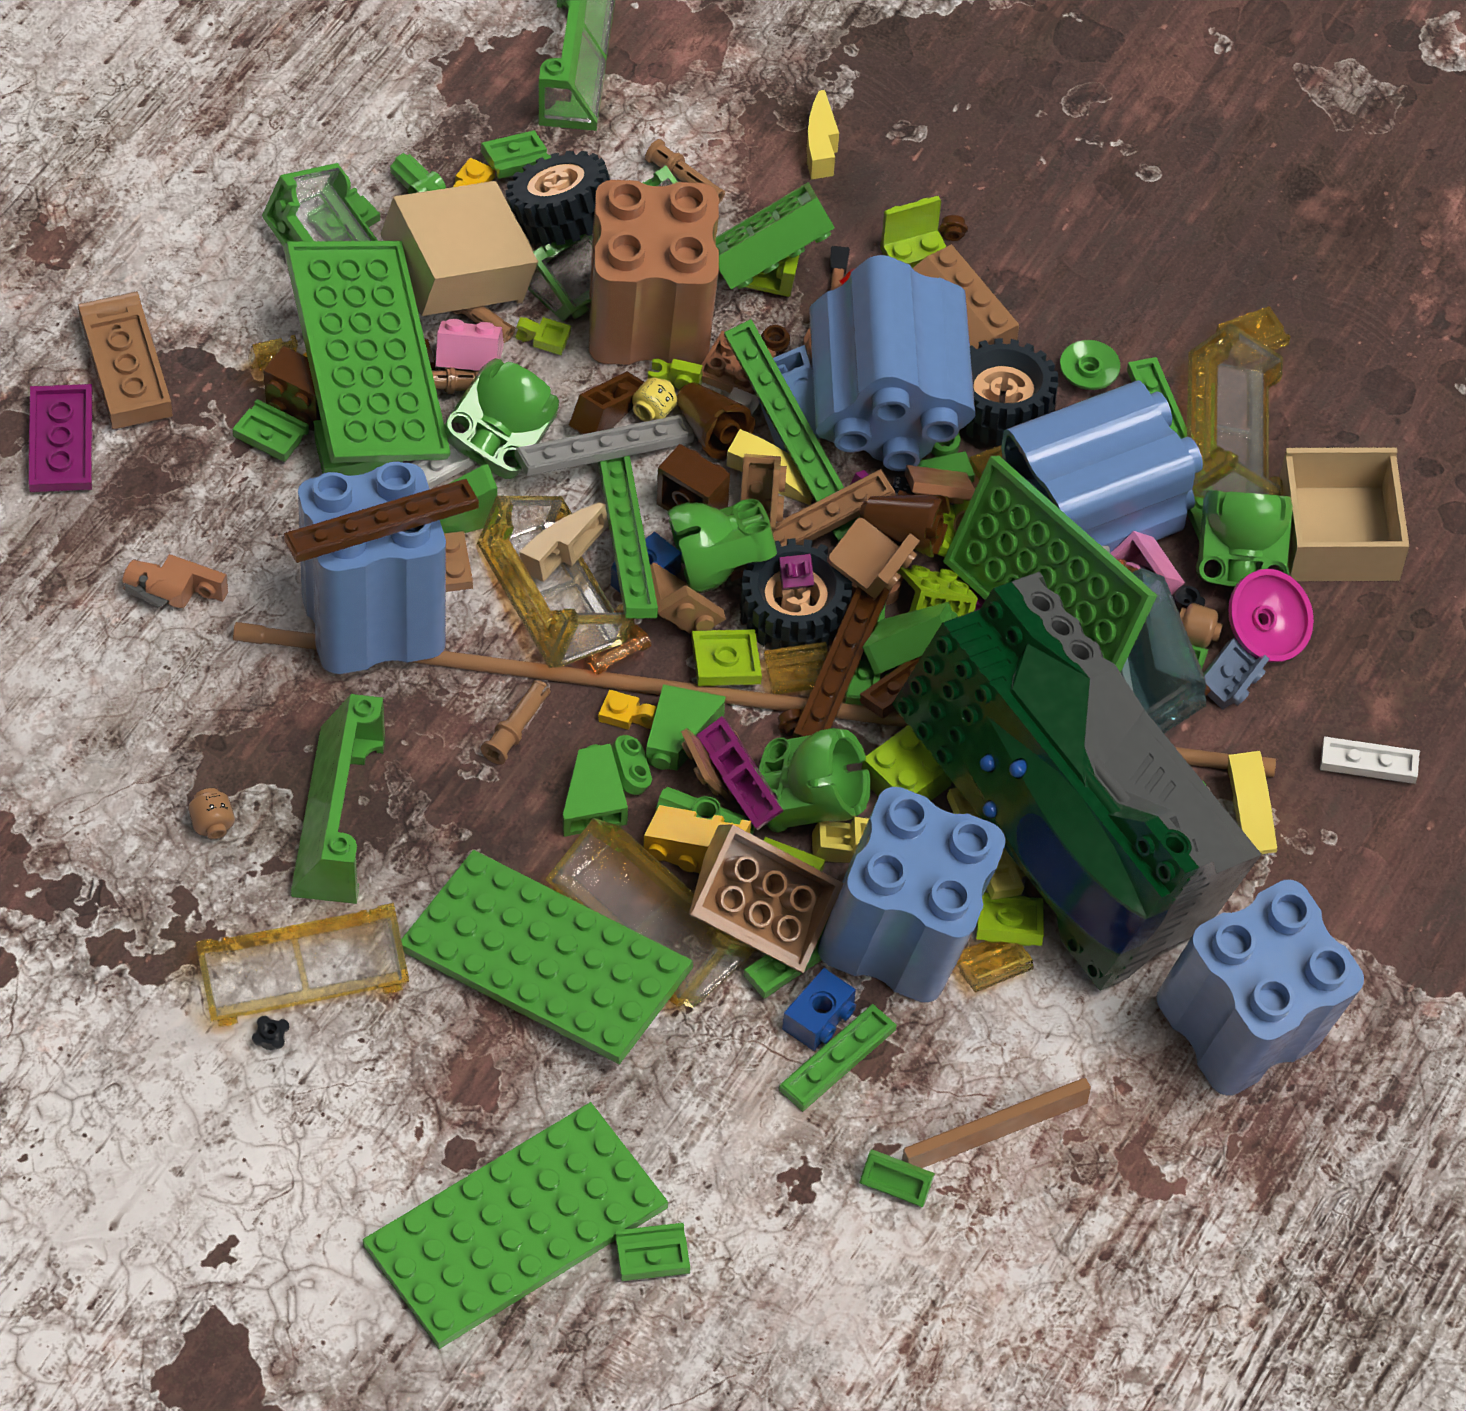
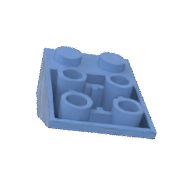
M805 345L773 359L817 439H820L821 437L816 433L812 358ZM759 400L775 445L787 452Z

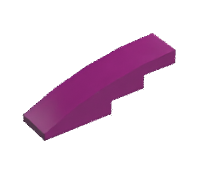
M723 716L697 734V737L709 753L710 759L723 776V781L757 830L784 811L760 770Z

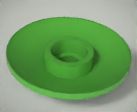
M1082 340L1069 345L1064 350L1060 359V369L1063 376L1071 384L1082 389L1097 390L1111 385L1117 379L1120 372V360L1116 352L1108 345L1095 340Z

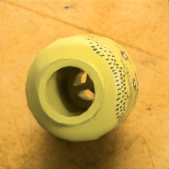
M655 377L647 379L632 396L633 411L644 422L665 418L677 405L674 386L665 379Z

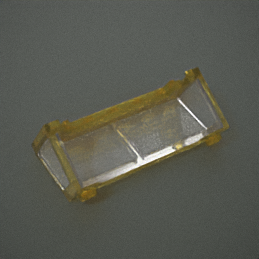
M1229 323L1188 352L1187 436L1191 437L1197 444L1203 461L1202 470L1195 473L1192 490L1194 496L1204 498L1207 490L1283 496L1282 479L1278 476L1269 478V388L1279 383L1282 378L1283 356L1232 323Z
M496 496L477 545L549 668L562 667L625 643L636 618H625L623 604L618 605L614 611L582 556L573 566L561 562L544 582L530 576L521 561L519 551L534 537L555 522L572 514L562 496Z
M593 818L545 879L553 886L552 890L691 959L693 969L669 999L670 1002L678 1007L684 1005L695 1008L755 951L754 948L689 915L694 893L619 825Z
M394 903L379 905L377 908L370 909L369 912L365 909L357 913L235 937H223L219 942L212 939L196 941L194 945L210 1023L218 1022V1027L238 1024V1017L383 989V994L403 991L402 985L409 982Z

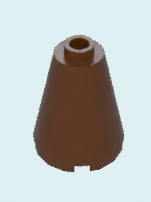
M695 382L689 383L679 390L677 406L703 450L711 458L719 460L727 458V451L740 429L753 434L755 418L752 417L751 411L745 405Z
M943 495L870 496L868 501H863L859 516L888 538L900 544L911 533L920 540L913 550L925 556L934 557V554L939 553L944 542L948 524L944 523L943 513L949 514L950 504L948 497Z

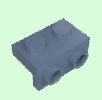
M1235 638L1229 640L1201 676L1211 689L1207 695L1222 710L1233 703L1238 706L1249 695L1250 692L1247 688L1250 684H1255L1265 674L1266 671L1263 667L1269 661V658L1263 655L1256 659Z

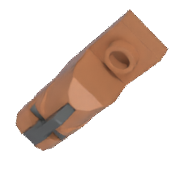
M171 554L168 555L162 567L136 559L132 560L124 572L122 581L125 583L123 589L126 592L143 599L155 607L168 604L173 607L184 608L194 592L199 593L205 598H214L222 602L228 594L227 574Z

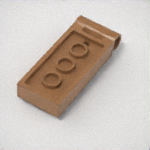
M138 291L78 304L85 338L112 429L172 417L170 396Z

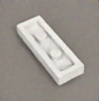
M1324 737L1320 770L1416 784L1420 750Z

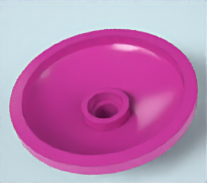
M1262 569L1246 575L1235 586L1229 601V621L1237 641L1249 654L1257 659L1266 655L1269 658L1268 662H1282L1302 652L1311 638L1314 620L1310 600L1304 589L1295 579L1278 570ZM1258 616L1262 619V624L1259 622Z

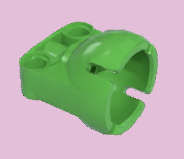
M494 358L482 366L445 422L444 429L448 443L480 466L488 464L492 473L504 479H512L522 470L515 457L516 448L538 444L557 416L559 399L556 395H552L550 387L531 371L516 363L509 361L503 363L501 359ZM454 422L462 424L465 432H455L451 424ZM510 456L514 458L517 466H507L503 457Z
M1207 490L1203 498L1199 554L1196 564L1198 577L1209 583L1236 586L1246 575L1257 570L1268 569L1271 565L1278 566L1281 572L1289 575L1288 560L1293 514L1291 497ZM1209 560H1215L1219 565V571L1216 576L1210 578L1204 573V564Z
M757 499L742 500L733 506L720 510L704 503L687 502L677 505L667 512L676 549L682 554L681 563L685 564L684 576L688 587L697 593H705L720 586L728 579L737 566L751 562L767 561L777 555L769 517L763 505Z
M830 728L820 730L809 736L792 739L776 738L767 744L762 755L759 770L784 810L766 824L771 831L781 832L788 827L823 821H846L858 816L866 809L870 797L871 781L869 770H847L848 764L861 763L866 760L864 749L854 734L846 729Z

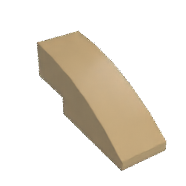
M599 502L582 508L555 522L534 537L519 551L524 573L544 582L561 562L573 566L609 526L605 504Z

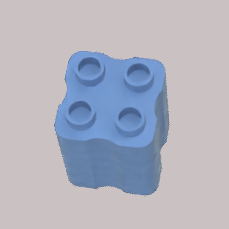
M877 255L866 259L851 272L849 279L842 286L827 291L811 304L809 315L815 420L818 436L833 442L841 451L859 452L864 450L874 459L882 461L886 468L893 471H905L906 465L918 466L920 460L932 451L936 442H945L955 438L959 430L975 418L966 292L961 286L942 278L921 275L913 270L909 264L890 256Z
M1139 380L1006 429L1003 432L1001 445L1003 460L1101 546H1109L1110 553L1133 531L1152 536L1156 541L1182 531L1185 526L1187 510L1194 508L1195 497L1192 490L1195 473L1200 472L1203 468L1202 456L1195 441L1188 436L1181 439L1169 427L1172 424V413L1164 395L1158 391L1150 394L1146 386Z
M389 462L361 475L347 476L337 472H328L319 477L307 479L298 488L299 528L429 490L425 473L419 466L412 463ZM440 520L300 562L303 604L307 616L315 623L317 652L322 667L328 672L344 674L367 670L373 665L385 661L413 662L437 657L444 651L446 645V539Z
M890 787L882 791L842 881L844 883L819 941L818 953L822 961L828 966L853 976L865 975L877 978L890 986L894 992L916 1001L932 1002L941 995L976 927L984 905L982 896L997 869L1005 847V837L1001 829L991 822L968 813L954 814L944 811L935 806L927 797L901 787Z
M1283 880L1258 893L1254 901L1245 909L1232 913H1221L1201 924L1193 933L1160 986L1156 999L1159 1008L1172 1028L1185 1036L1192 1045L1196 1054L1197 1065L1212 1088L1223 1095H1235L1259 1082L1270 1067L1283 1062H1294L1318 1048L1361 990L1364 983V975L1346 946L1337 942L1327 931L1322 920L1321 909L1308 890L1297 881Z

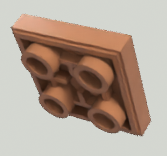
M721 331L701 364L703 365L702 382L728 393H731L735 387L754 395L755 391L724 337V331ZM768 349L772 357H776V352Z
M906 465L905 477L915 495H943L948 497L950 503L963 504L964 500L970 501L975 489L966 472Z

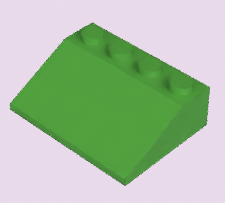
M807 182L716 237V247L719 250V270L731 290L735 287L742 289L754 281L752 277L762 271L764 274L773 271L780 265L779 261L787 256L794 258L805 251L804 246L813 241L819 243L831 235L830 231L835 227L810 183Z

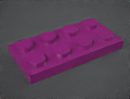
M92 384L30 386V492L92 490Z

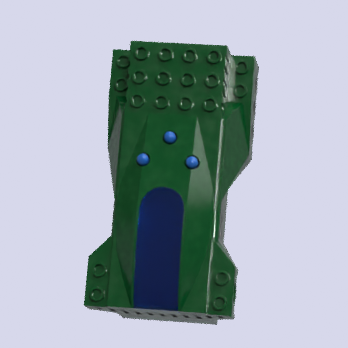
M1040 572L993 588L979 610L942 622L892 703L899 715L903 717L908 726H911L917 738L932 753L933 758L941 765V768L980 818L995 824L1001 829L1005 837L1004 848L1056 913L1061 942L1100 991L1128 979L1160 951L1190 939L1201 924L1216 917L1262 855L1144 710L1115 664L1103 658L1097 642L1084 635L1080 621L1064 610L1061 598L1057 593L1055 594L1047 588Z

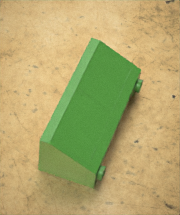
M350 694L321 726L292 882V897L357 904L359 894L356 867L357 844L351 835L340 833L338 830L350 764L365 765L366 757L373 751L383 754L385 744L383 697Z

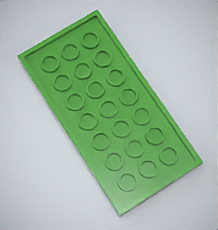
M287 241L284 246V253L330 462L447 460L451 454L444 429V421L402 241Z
M990 456L943 562L984 600L987 599L993 588L1040 572L1047 588L1055 594L1057 593L1061 598L1064 610L1080 621L1084 635L1097 642L1103 658L1114 663L1121 673L1157 598V594L1000 456Z
M475 850L469 854L398 943L400 951L619 1065L693 969L691 959Z
M589 1102L363 1239V1246L438 1349H441L616 1241L615 1230L637 1228L668 1208V1200L595 1106Z

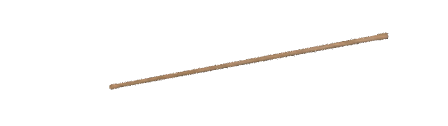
M235 622L234 641L256 644L268 643L317 650L315 634L268 628L263 625ZM443 651L434 658L412 662L655 695L661 694L664 684L725 696V704L784 712L790 709H801L803 712L808 701L807 698L716 686H698V684L450 651ZM842 703L836 717L838 719L898 727L908 726L897 710L882 719L865 706ZM1175 747L1189 765L1228 770V755L1232 754ZM1262 757L1265 776L1274 777L1276 758Z

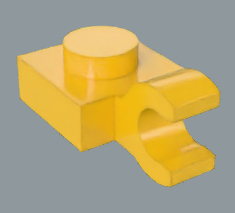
M469 158L456 174L453 187L490 182L495 178V170H492L490 166Z
M609 690L598 714L599 722L629 730L632 723L651 729L657 707L651 704L640 705L638 697Z

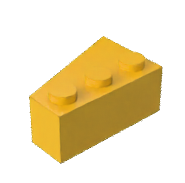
M659 805L644 835L643 853L648 854L655 860H664L678 865L687 872H697L700 874L705 853L718 825L733 823L724 822V817L714 815L711 820L696 817V811ZM741 820L740 824H733L750 833L751 821Z

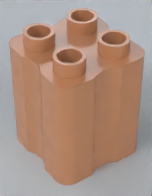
M608 180L599 185L595 198L589 298L591 299L589 353L594 360L603 364L630 365L638 361L661 359L672 364L674 358L702 364L710 349L719 273V250L716 247L719 198L713 187L704 183L676 182L668 186H650L634 180Z

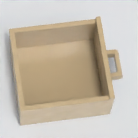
M496 181L394 196L381 231L384 241H402L416 305L421 316L515 300L517 304L523 303L538 264V260L533 253L534 250Z
M1286 448L1277 489L1278 496L1291 497L1293 504L1288 560L1289 576L1296 581H1400L1409 550V540L1396 457L1397 448Z

